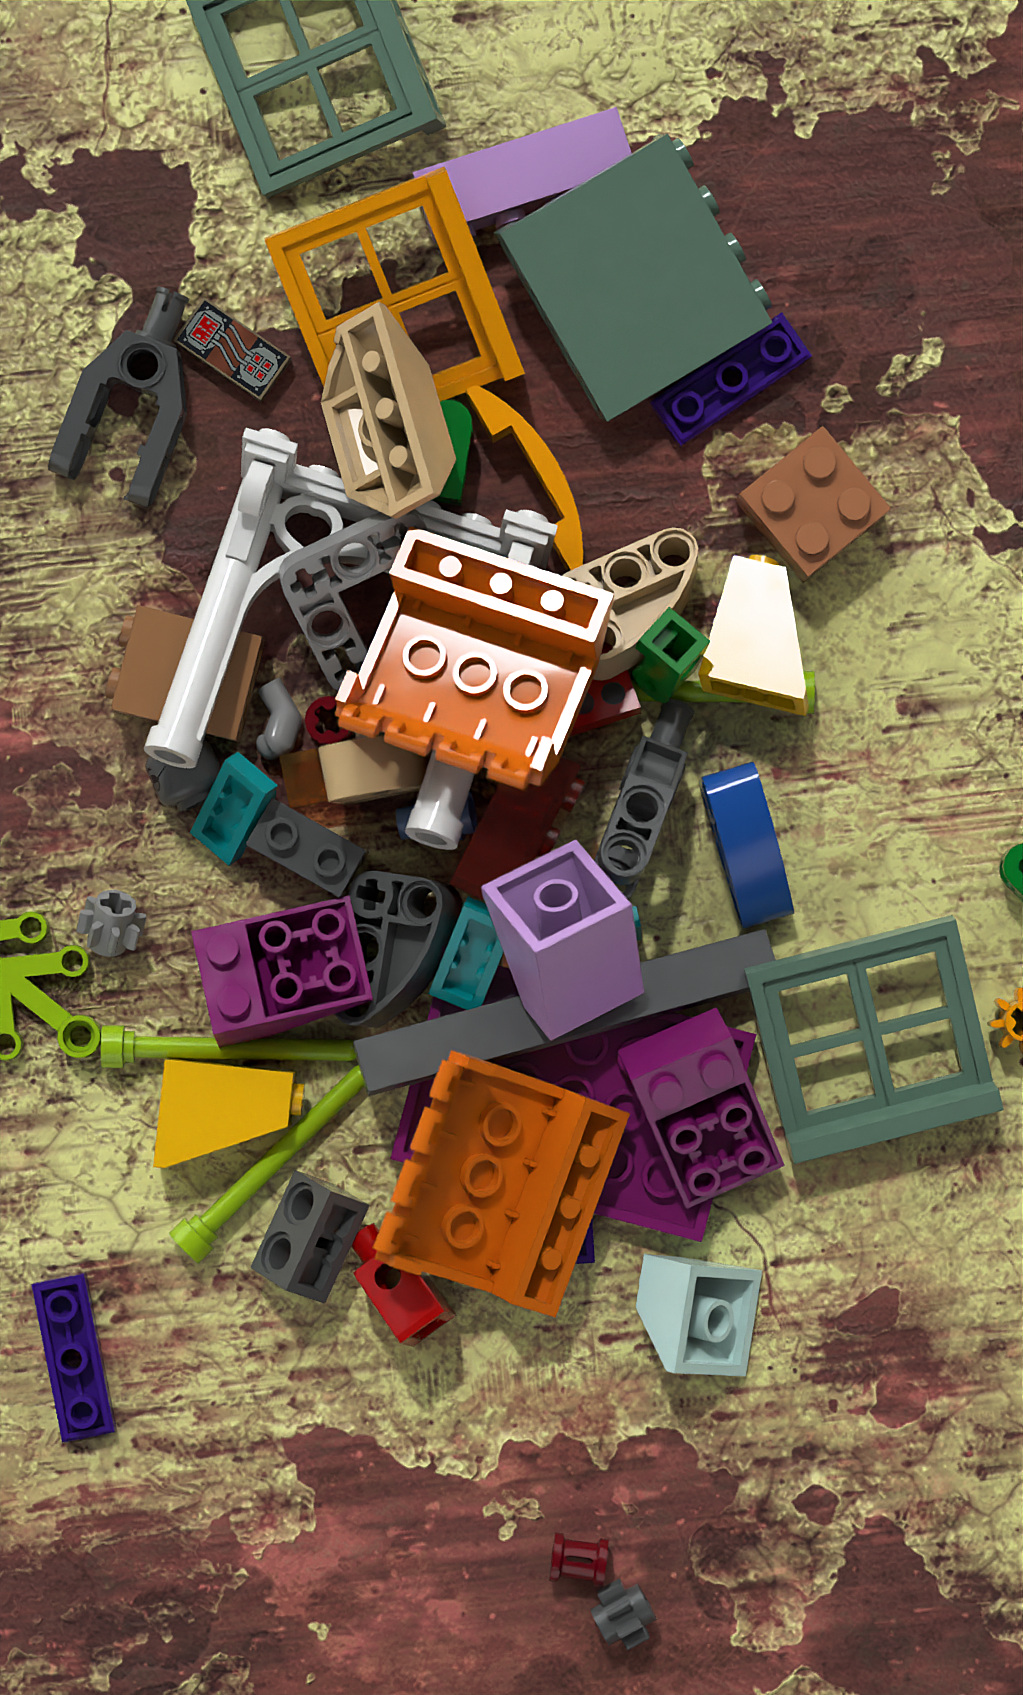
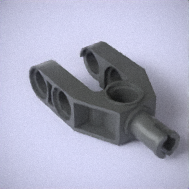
M157 286L155 291L156 295L143 329L136 330L135 333L126 330L82 370L48 463L49 471L72 480L77 478L115 384L121 383L140 394L158 397L156 401L159 409L146 445L140 444L137 451V455L140 458L130 489L123 498L145 508H150L158 493L187 417L182 355L175 348L176 345L172 343L184 308L189 302V298L175 291L172 294L169 292V289ZM143 355L155 356L158 360V369L155 375L144 381L133 378L132 365L135 360Z
M670 699L666 703L661 704V711L650 738L642 736L639 745L635 746L619 787L621 791L594 859L614 884L626 885V889L622 894L628 901L632 897L639 878L648 864L667 810L670 808L686 766L685 760L688 752L680 750L689 722L694 715V709L676 699ZM620 845L628 846V847H630L631 849H626V848H624V847H622V846H620Z

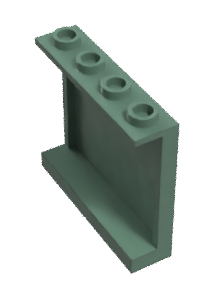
M668 134L656 135L652 138L653 141L521 220L511 222L494 232L495 237L600 419L607 422L773 323L766 311L772 307V303L765 289L757 279L750 282L740 263L746 260L740 244L731 232L724 235L714 218L720 214L714 197L705 185L698 188L688 169L694 166L688 150L679 138L672 141Z

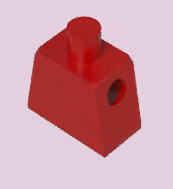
M372 1223L357 1232L351 1245L363 1263L353 1274L400 1344L414 1347L457 1315L426 1272L416 1275L397 1269L401 1274L400 1281L394 1288H389L385 1281L386 1275L394 1267L375 1259L378 1250L373 1247L379 1229L375 1223Z

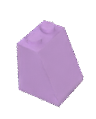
M576 839L481 886L483 897L522 1004L550 1041L644 993L632 904Z

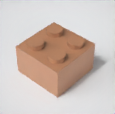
M824 426L820 427L743 490L736 500V503L802 583L807 581L883 519L891 510L890 506Z

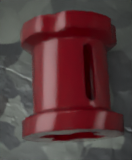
M332 696L320 697L312 702L305 715L306 730L322 746L348 741L354 733L344 728L337 734L331 730H327L323 734L317 731L322 725L318 718L319 713L324 709L330 714L336 712V697Z
M555 1532L549 1581L558 1582L560 1577L593 1581L594 1587L603 1588L609 1540L600 1538L598 1543L565 1539L563 1533ZM566 1557L589 1559L591 1564L568 1561Z

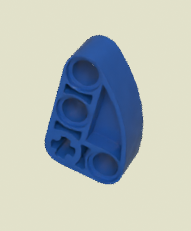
M754 762L702 776L699 779L702 799L741 927L744 929L794 914L793 902L778 840Z

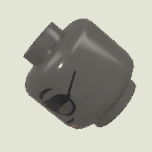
M206 737L203 739V746L194 768L172 766L158 761L151 756L147 759L145 764L146 771L163 805L169 807L177 806L181 813L204 804L221 769L213 748Z

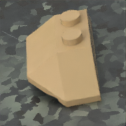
M378 302L336 327L334 342L337 345L328 366L321 405L347 497L397 519L440 495L456 461V456L429 364L386 305Z

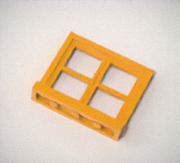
M445 166L264 238L323 387L328 366L336 348L334 337L338 325L380 302L386 305L408 335L400 312L456 291L481 356L432 375L439 401L441 402L465 393L466 389L474 384L482 386L500 378L508 381L525 374ZM423 206L448 272L392 294L366 228ZM357 232L382 298L326 320L300 254Z

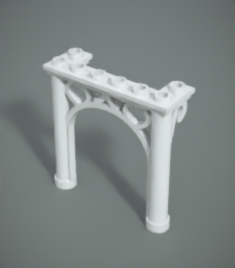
M245 428L242 437L241 477L243 479L158 725L151 727L144 746V751L149 756L163 763L180 768H194L196 766L203 746L202 742L247 612L260 593L271 583L279 579V568L283 560L291 553L304 548L286 530L285 523L288 518L297 513H309L312 516H318L329 524L331 535L342 530L343 522L341 517L359 522L380 512L348 498L342 478H339L338 473L321 465H311L307 468L296 464L298 444L290 442V439L279 431L266 428L255 431ZM281 498L286 500L282 504H280ZM432 500L415 508L422 516L427 532L544 571L546 569L558 525L549 523L546 517L530 510L514 512L506 509L501 528L492 526L491 521L478 514L464 513L460 516L441 510L440 505ZM403 522L397 523L393 526L395 529L394 536L399 538L400 536L405 537L409 528ZM271 531L274 533L277 544L286 554L275 558L257 571ZM377 532L371 534L370 536L374 540L378 555L385 552L380 549L383 545ZM360 543L347 544L340 551L338 560L340 563L360 565L365 561L368 549ZM328 555L321 558L323 564L330 563ZM391 568L383 572L390 573ZM433 750L415 807L411 810L405 833L413 840L438 849L453 850L458 846L464 827L460 822V818L475 773L435 760L437 751Z

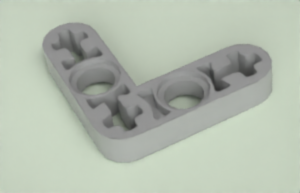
M416 509L397 519L378 512L291 553L280 565L278 575L283 593L328 682L337 691L341 687L346 672L341 670V664L334 648H338L342 644L344 645L350 661L355 663L357 670L355 673L359 674L368 653L339 592L392 568L402 545L400 538L394 536V525L403 522L407 528L412 526L427 531L425 522ZM376 532L385 552L379 555L374 540L370 536ZM360 543L368 549L365 561L355 567L341 564L338 557L342 548L347 544ZM327 555L336 574L330 578L321 559ZM305 568L308 574H313L311 576L313 584L305 588L299 581L296 582L297 577L295 573ZM333 611L339 614L341 617L339 627L329 634H320L314 631L311 627L312 621L320 612Z

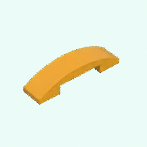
M476 384L467 388L466 397L492 443L512 433L562 519L555 523V525H558L552 546L568 572L582 566L583 542L579 515L573 495L557 460L534 428L511 406Z

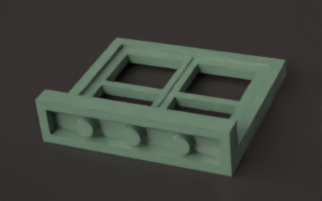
M186 0L261 192L267 198L421 130L430 135L447 127L397 0H354L364 26L313 49L309 46L292 0H279L300 55L249 78L239 57L224 15L257 0ZM372 46L397 109L343 132L319 69ZM305 75H309L333 137L280 160L256 97Z
M953 915L744 968L787 1149L794 1164L1004 1110L1000 1091L992 1079L957 921ZM934 951L946 1005L878 1023L866 969ZM847 974L859 1028L791 1045L778 991ZM949 1018L961 1071L894 1088L882 1035ZM862 1041L875 1094L807 1111L794 1058Z

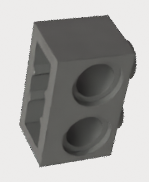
M271 798L245 844L339 898L345 896L369 853L274 798Z
M294 1170L250 1268L286 1291L325 1304L370 1205L333 1183Z

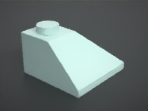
M644 1254L636 1309L666 1371L679 1374L746 1376L762 1270L684 1257Z

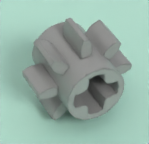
M107 890L101 892L97 898L87 897L84 910H80L76 932L88 934L87 947L95 953L108 957L118 956L126 948L133 951L136 949L138 938L143 934L147 917L146 914L135 913L136 900L130 895L118 890Z

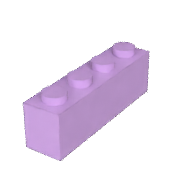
M617 107L415 171L413 172V178L445 166L474 239L477 236L475 230L493 224L499 230L511 222L521 220L526 217V214L536 211L631 154V150ZM421 206L431 234L433 244L437 243L431 226L429 224L428 218L426 216V213L424 211L423 206Z

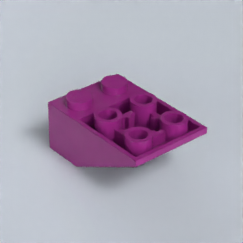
M350 895L191 931L212 1032L219 1048L269 1037L373 1000Z
M717 1007L617 1050L686 1209L785 1166L732 1035Z

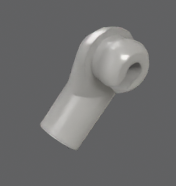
M280 678L267 683L257 690L271 714L265 733L258 736L256 741L258 752L268 760H275L279 756H286L294 748L302 725L301 714Z

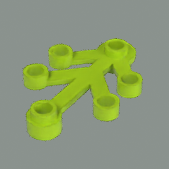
M26 912L16 919L0 920V941L20 938L25 943L35 944L43 941L49 933L48 920L38 912ZM31 917L38 919L42 926L40 934L34 938L27 937L23 931L24 922ZM69 945L62 948L60 952L7 958L0 957V1036L9 1034L16 1042L15 1049L11 1054L6 1055L0 1052V1060H11L18 1057L24 1047L21 1034L15 1030L12 995L58 1032V1044L65 1054L74 1058H83L92 1055L98 1050L101 1045L102 1032L99 1023L87 1015L73 1016L26 978L62 973L68 977H78L85 974L91 963L90 955L85 948L78 945ZM70 951L79 952L83 958L81 968L74 972L68 970L64 964V958ZM77 1026H85L91 1033L90 1042L86 1046H78L72 1039V1032Z

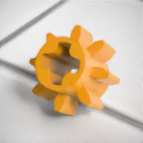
M1018 987L1014 990L1015 1001L1008 1003L999 998L994 1000L995 1005L1001 1009L999 1019H992L987 1022V1025L1000 1028L1004 1033L998 1046L1006 1048L1013 1040H1018L1019 1049L1023 1054V1030H1018L1016 1033L1012 1030L1016 1025L1015 1019L1011 1016L1013 1011L1023 1012V988Z

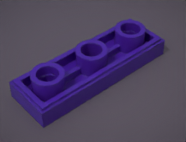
M782 312L771 319L773 323L721 353L650 402V406L679 448L811 359V353ZM733 371L739 375L741 383L736 387H728L722 381V374Z
M86 1272L34 1282L31 1285L62 1443L115 1432L117 1428ZM75 1349L81 1354L82 1363L80 1366L73 1367L66 1362V1350Z

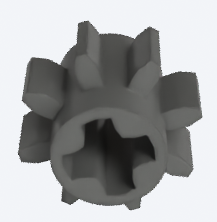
M619 1578L597 1590V1595L602 1603L591 1608L590 1611L609 1646L622 1639L626 1649L630 1650L650 1639L646 1625L654 1622L657 1618L638 1583L625 1590Z

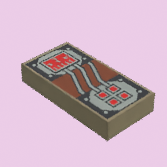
M205 297L199 302L173 340L179 347L261 403L292 361L289 355Z

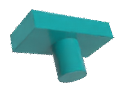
M236 752L224 761L190 833L230 866L243 856L247 848L245 844L271 798H276V788L278 785L243 755Z
M467 896L428 993L466 1010L482 1006L503 954L501 943L485 903Z

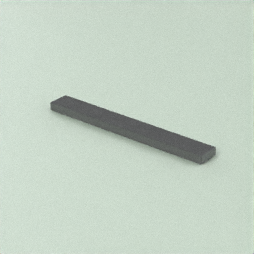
M762 929L641 962L643 994L551 1041L526 1011L520 996L355 1040L353 1041V1048L369 1097L436 1078L442 1059L448 1060L451 1050L492 1063L749 992L744 968L771 962L776 959L766 930Z

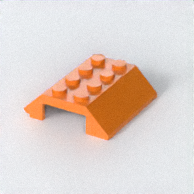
M409 526L389 573L394 588L393 595L360 672L357 674L349 670L347 671L335 698L337 703L335 716L339 717L338 727L373 739L380 732L385 733V743L426 756L431 749L436 750L435 760L475 774L482 767L488 768L487 778L524 790L529 783L540 786L559 763L597 670L614 601V593Z
M451 1050L448 1060L442 1059L429 1094L434 1099L431 1107L424 1108L410 1149L414 1150L412 1159L405 1160L391 1201L395 1203L392 1212L386 1211L373 1248L378 1250L375 1259L391 1267L416 1275L426 1272L487 1291L510 1304L556 1318L630 1113L546 1081Z

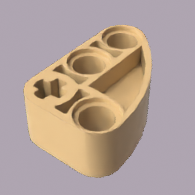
M674 527L664 529L562 575V577L614 593V601L604 642L610 644L613 649L608 653L600 655L599 664L593 677L594 680L610 679L642 660L645 656L635 649V646L640 637L668 607L681 615L692 592L698 568L697 541L688 531ZM669 555H679L686 562L679 566H669L663 563L662 559ZM621 576H631L638 583L633 587L623 588L615 585L613 581Z
M385 735L376 736L374 739L370 737L354 739L319 747L318 752L328 802L348 805L420 791L433 749L426 756L385 743Z

